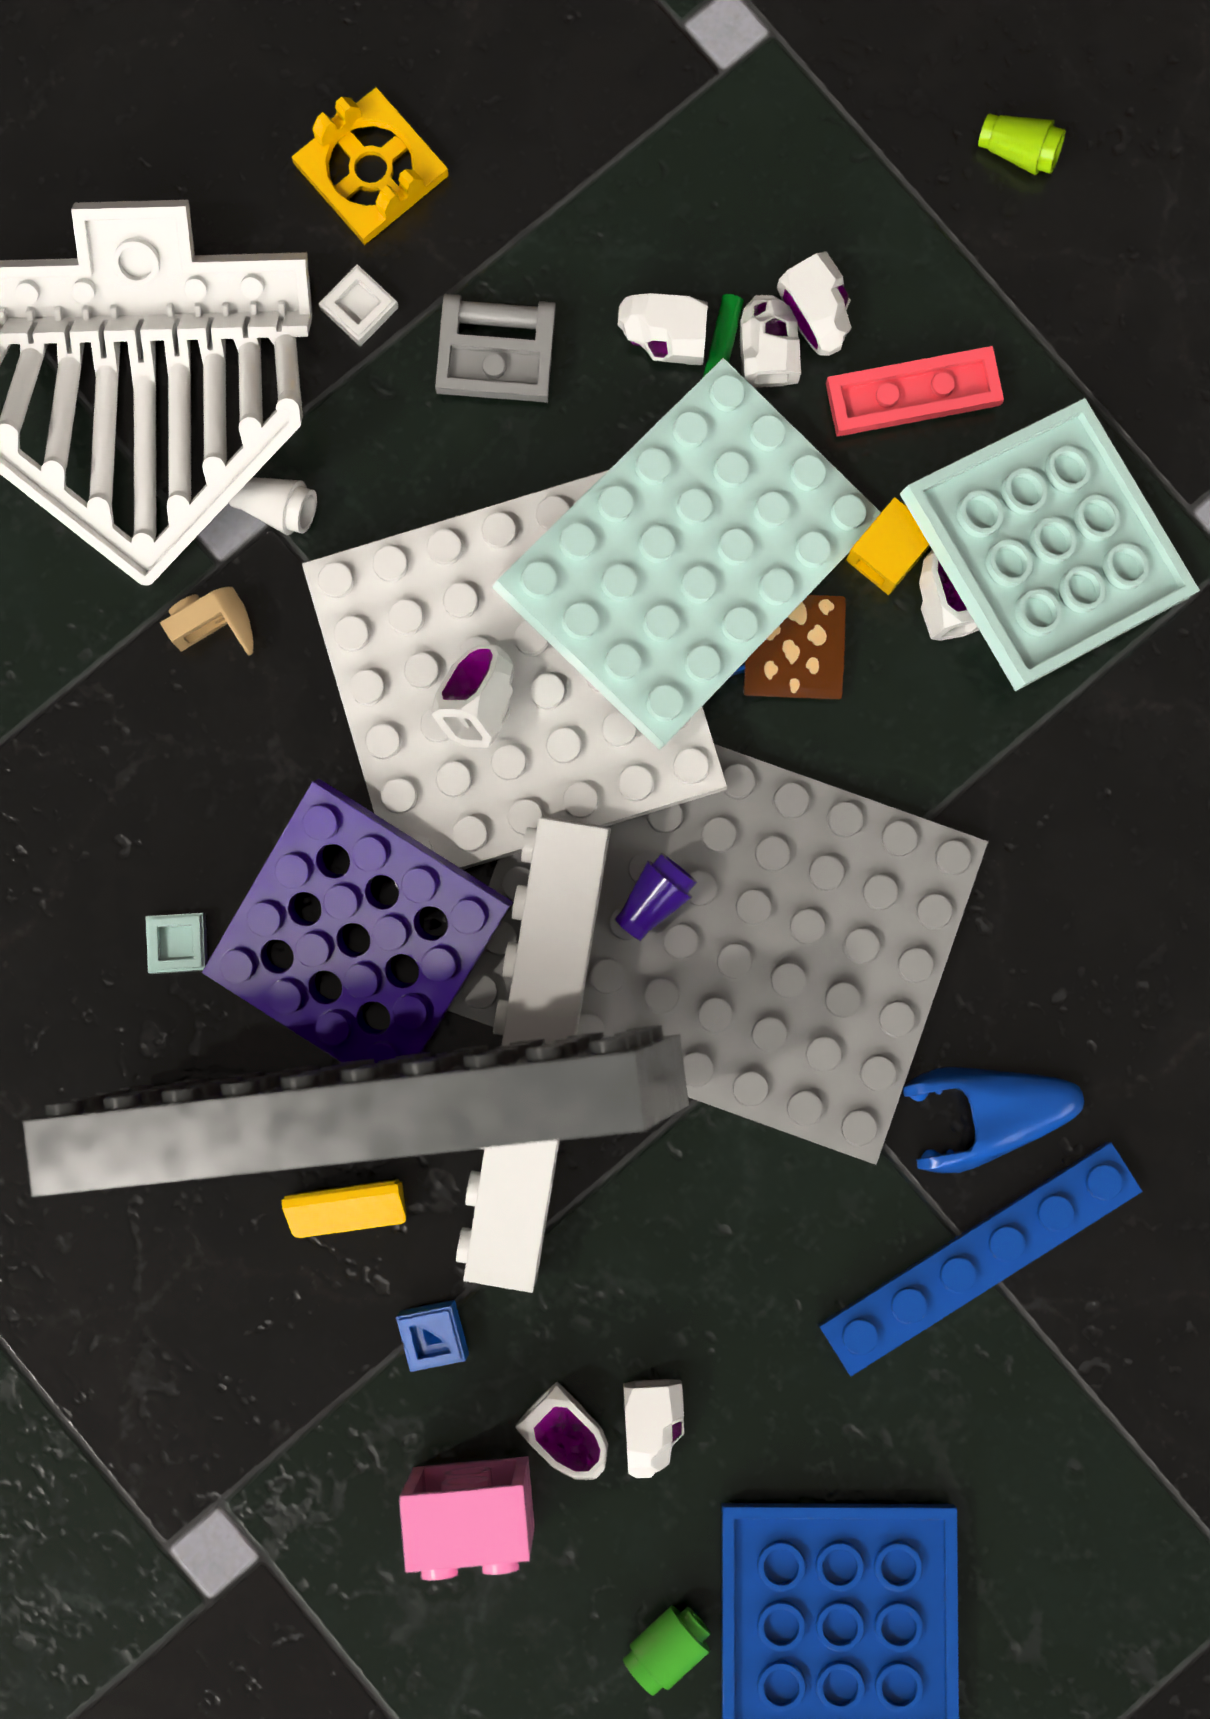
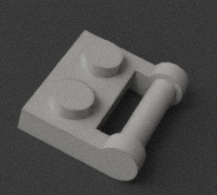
M444 294L435 385L436 393L548 402L556 302L539 301L538 307L462 301L461 295ZM461 323L536 329L535 340L463 335L459 334V328Z

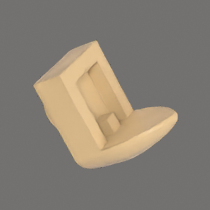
M233 587L213 590L201 598L197 594L188 596L174 604L168 611L171 616L160 622L171 642L181 652L228 624L247 655L250 656L253 653V636L249 617L244 604Z

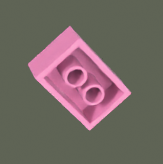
M529 1456L413 1467L399 1496L406 1573L421 1571V1579L442 1580L457 1576L458 1568L482 1566L484 1574H505L519 1570V1562L530 1561L535 1525Z

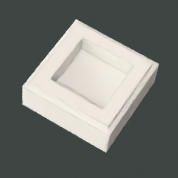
M356 265L318 303L321 311L360 347L399 308L397 301L359 265Z

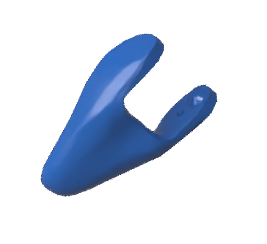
M943 1067L923 1073L903 1086L904 1096H909L915 1101L925 1100L931 1092L941 1094L943 1090L958 1089L964 1092L970 1103L975 1127L973 1146L969 1150L959 1152L949 1149L944 1154H940L934 1149H929L922 1154L921 1158L916 1159L918 1169L936 1173H961L979 1167L1058 1129L1075 1118L1084 1108L1083 1092L1075 1083L1060 1078L1027 1073Z

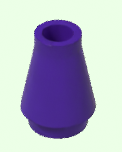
M661 853L654 863L647 861L615 921L634 938L642 941L649 931L692 898L689 892L697 881L676 862Z

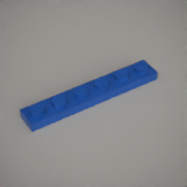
M1105 1142L822 1321L818 1326L851 1377L1143 1191L1112 1142Z

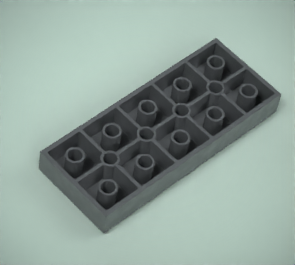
M662 1025L626 1029V1032L614 1033V1036L604 1037L603 1032L567 1036L568 1038L554 1040V1043L547 1044L545 1039H533L512 1042L510 1045L495 1047L493 1050H488V1045L453 1049L452 1052L436 1054L431 1057V1052H421L395 1056L392 1059L380 1060L378 1063H375L374 1058L339 1063V1065L321 1067L320 1070L318 1065L287 1068L280 1072L263 1074V1071L229 1075L228 1078L208 1080V1078L173 1082V1084L155 1087L154 1084L119 1088V1090L96 1093L95 1096L74 1098L67 1102L45 1105L46 1116L23 1121L32 1196L646 1131L689 1106L680 1034L663 1036Z

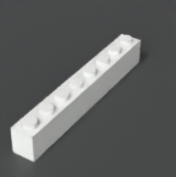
M548 817L538 818L537 828H526L521 862L531 863L528 885H517L512 910V919L522 921L518 943L508 942L503 965V977L512 978L509 1001L501 999L498 1001L493 1034L503 1035L501 1046L510 1045L512 1042L533 1039H545L546 1044L554 1043V1040L577 1035L611 828ZM560 1140L479 1148L484 1150L481 1172L471 1171L465 1205L475 1207L472 1229L462 1227L456 1255V1262L466 1263L463 1281L533 1293L538 1277Z

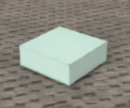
M206 914L146 916L148 973L203 971L208 962Z

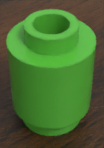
M671 1605L630 1643L632 1651L623 1658V1662L636 1681L649 1694L654 1696L662 1688L670 1690L710 1652L705 1639L711 1635V1632L690 1607L680 1612Z

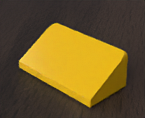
M399 1179L294 1193L284 1196V1199L281 1200L282 1209L291 1233L297 1238L397 1225L406 1222L407 1218L402 1181L399 1182Z

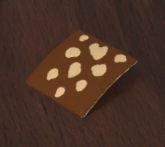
M808 595L745 661L744 695L841 699L845 652V597Z

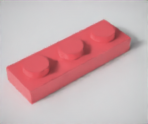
M993 346L830 376L826 380L836 437L998 407L1004 401Z

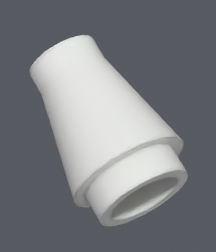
M252 477L229 501V505L243 510L286 535H291L294 531L303 534L309 529L317 507V494L315 490L306 488L302 480Z

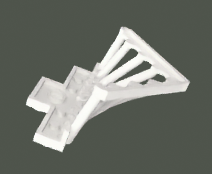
M189 200L74 203L71 208L78 258L0 260V365L11 344H20V357L0 415V474L135 581L147 586L152 584L301 426L303 413L296 337H308L313 318L307 252L195 255ZM261 338H269L275 350L278 401L276 410L263 423ZM198 339L203 361L204 461L202 469L207 484L191 500V340ZM226 339H234L239 358L240 422L238 429L243 445L227 462ZM164 340L168 370L169 497L167 500L169 525L156 538V341ZM120 341L128 342L134 389L133 538L114 524L112 512ZM85 342H91L96 376L90 496L88 503L66 486V468ZM48 343H57L58 369L45 458L41 466L20 449V431Z

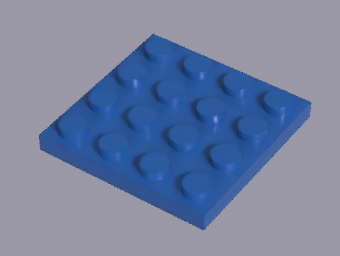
M722 1503V1719H959L956 1506L954 1504Z

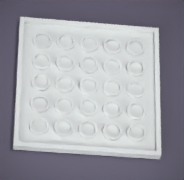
M609 470L302 563L374 813L462 870L521 853L526 828H537L538 818L540 817L606 827L727 790L726 781L703 707L659 750L492 588L495 582ZM478 645H497L510 656L514 673L510 685L513 692L509 699V708L502 721V729L489 748L466 747L448 738L431 715L435 694L452 665L468 650Z

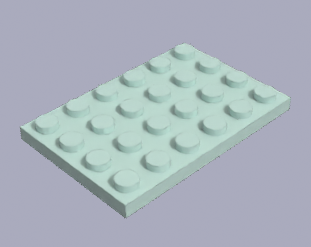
M722 358L495 582L492 588L660 750L839 564L881 512L742 375Z

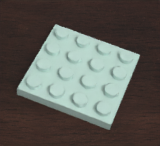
M1086 398L909 484L900 493V496L1015 691L1183 602L1200 591Z

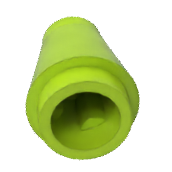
M989 113L984 121L978 146L988 149V151L1035 176L1039 171L1052 174L1061 153L1066 130L1055 127L1054 120L1006 115L997 116Z

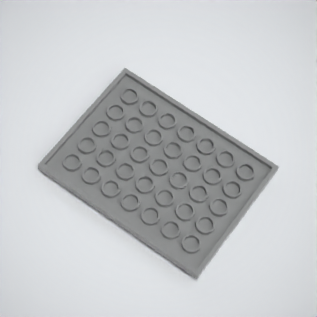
M714 744L727 790L606 826L611 828L577 1035L603 1032L604 1037L614 1036V1033L626 1032V1029L662 1025L663 1036L680 1034L689 1098L876 1165L988 841ZM522 852L498 859L489 883V887L513 902L517 885H528L531 863L521 862ZM663 853L688 872L697 883L689 892L692 898L649 931L642 941H639L625 931L615 921V918L623 909L647 861L654 863L658 856ZM513 904L448 1011L494 1027L499 999L509 1001L512 978L503 977L508 942L518 943L522 922L521 920L512 919Z

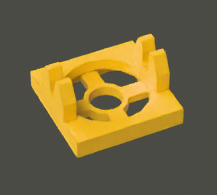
M377 87L357 103L349 97H340L335 105L336 115L332 119L324 112L318 115L312 129L315 138L292 156L294 165L364 245L449 176L448 168ZM375 126L390 130L396 136L380 148L373 145L363 146L353 135L352 131L357 128ZM338 144L350 158V174L334 186L330 179L329 161L333 148ZM409 150L412 170L405 169L400 173L398 186L392 179L394 173L392 163ZM375 155L385 161L387 170L382 179L377 182L368 183L358 178L355 169L357 163L363 157ZM359 190L380 192L376 199V205L365 206L350 202L349 199Z

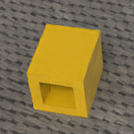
M894 497L851 548L846 561L889 596L930 545L906 504L904 505Z

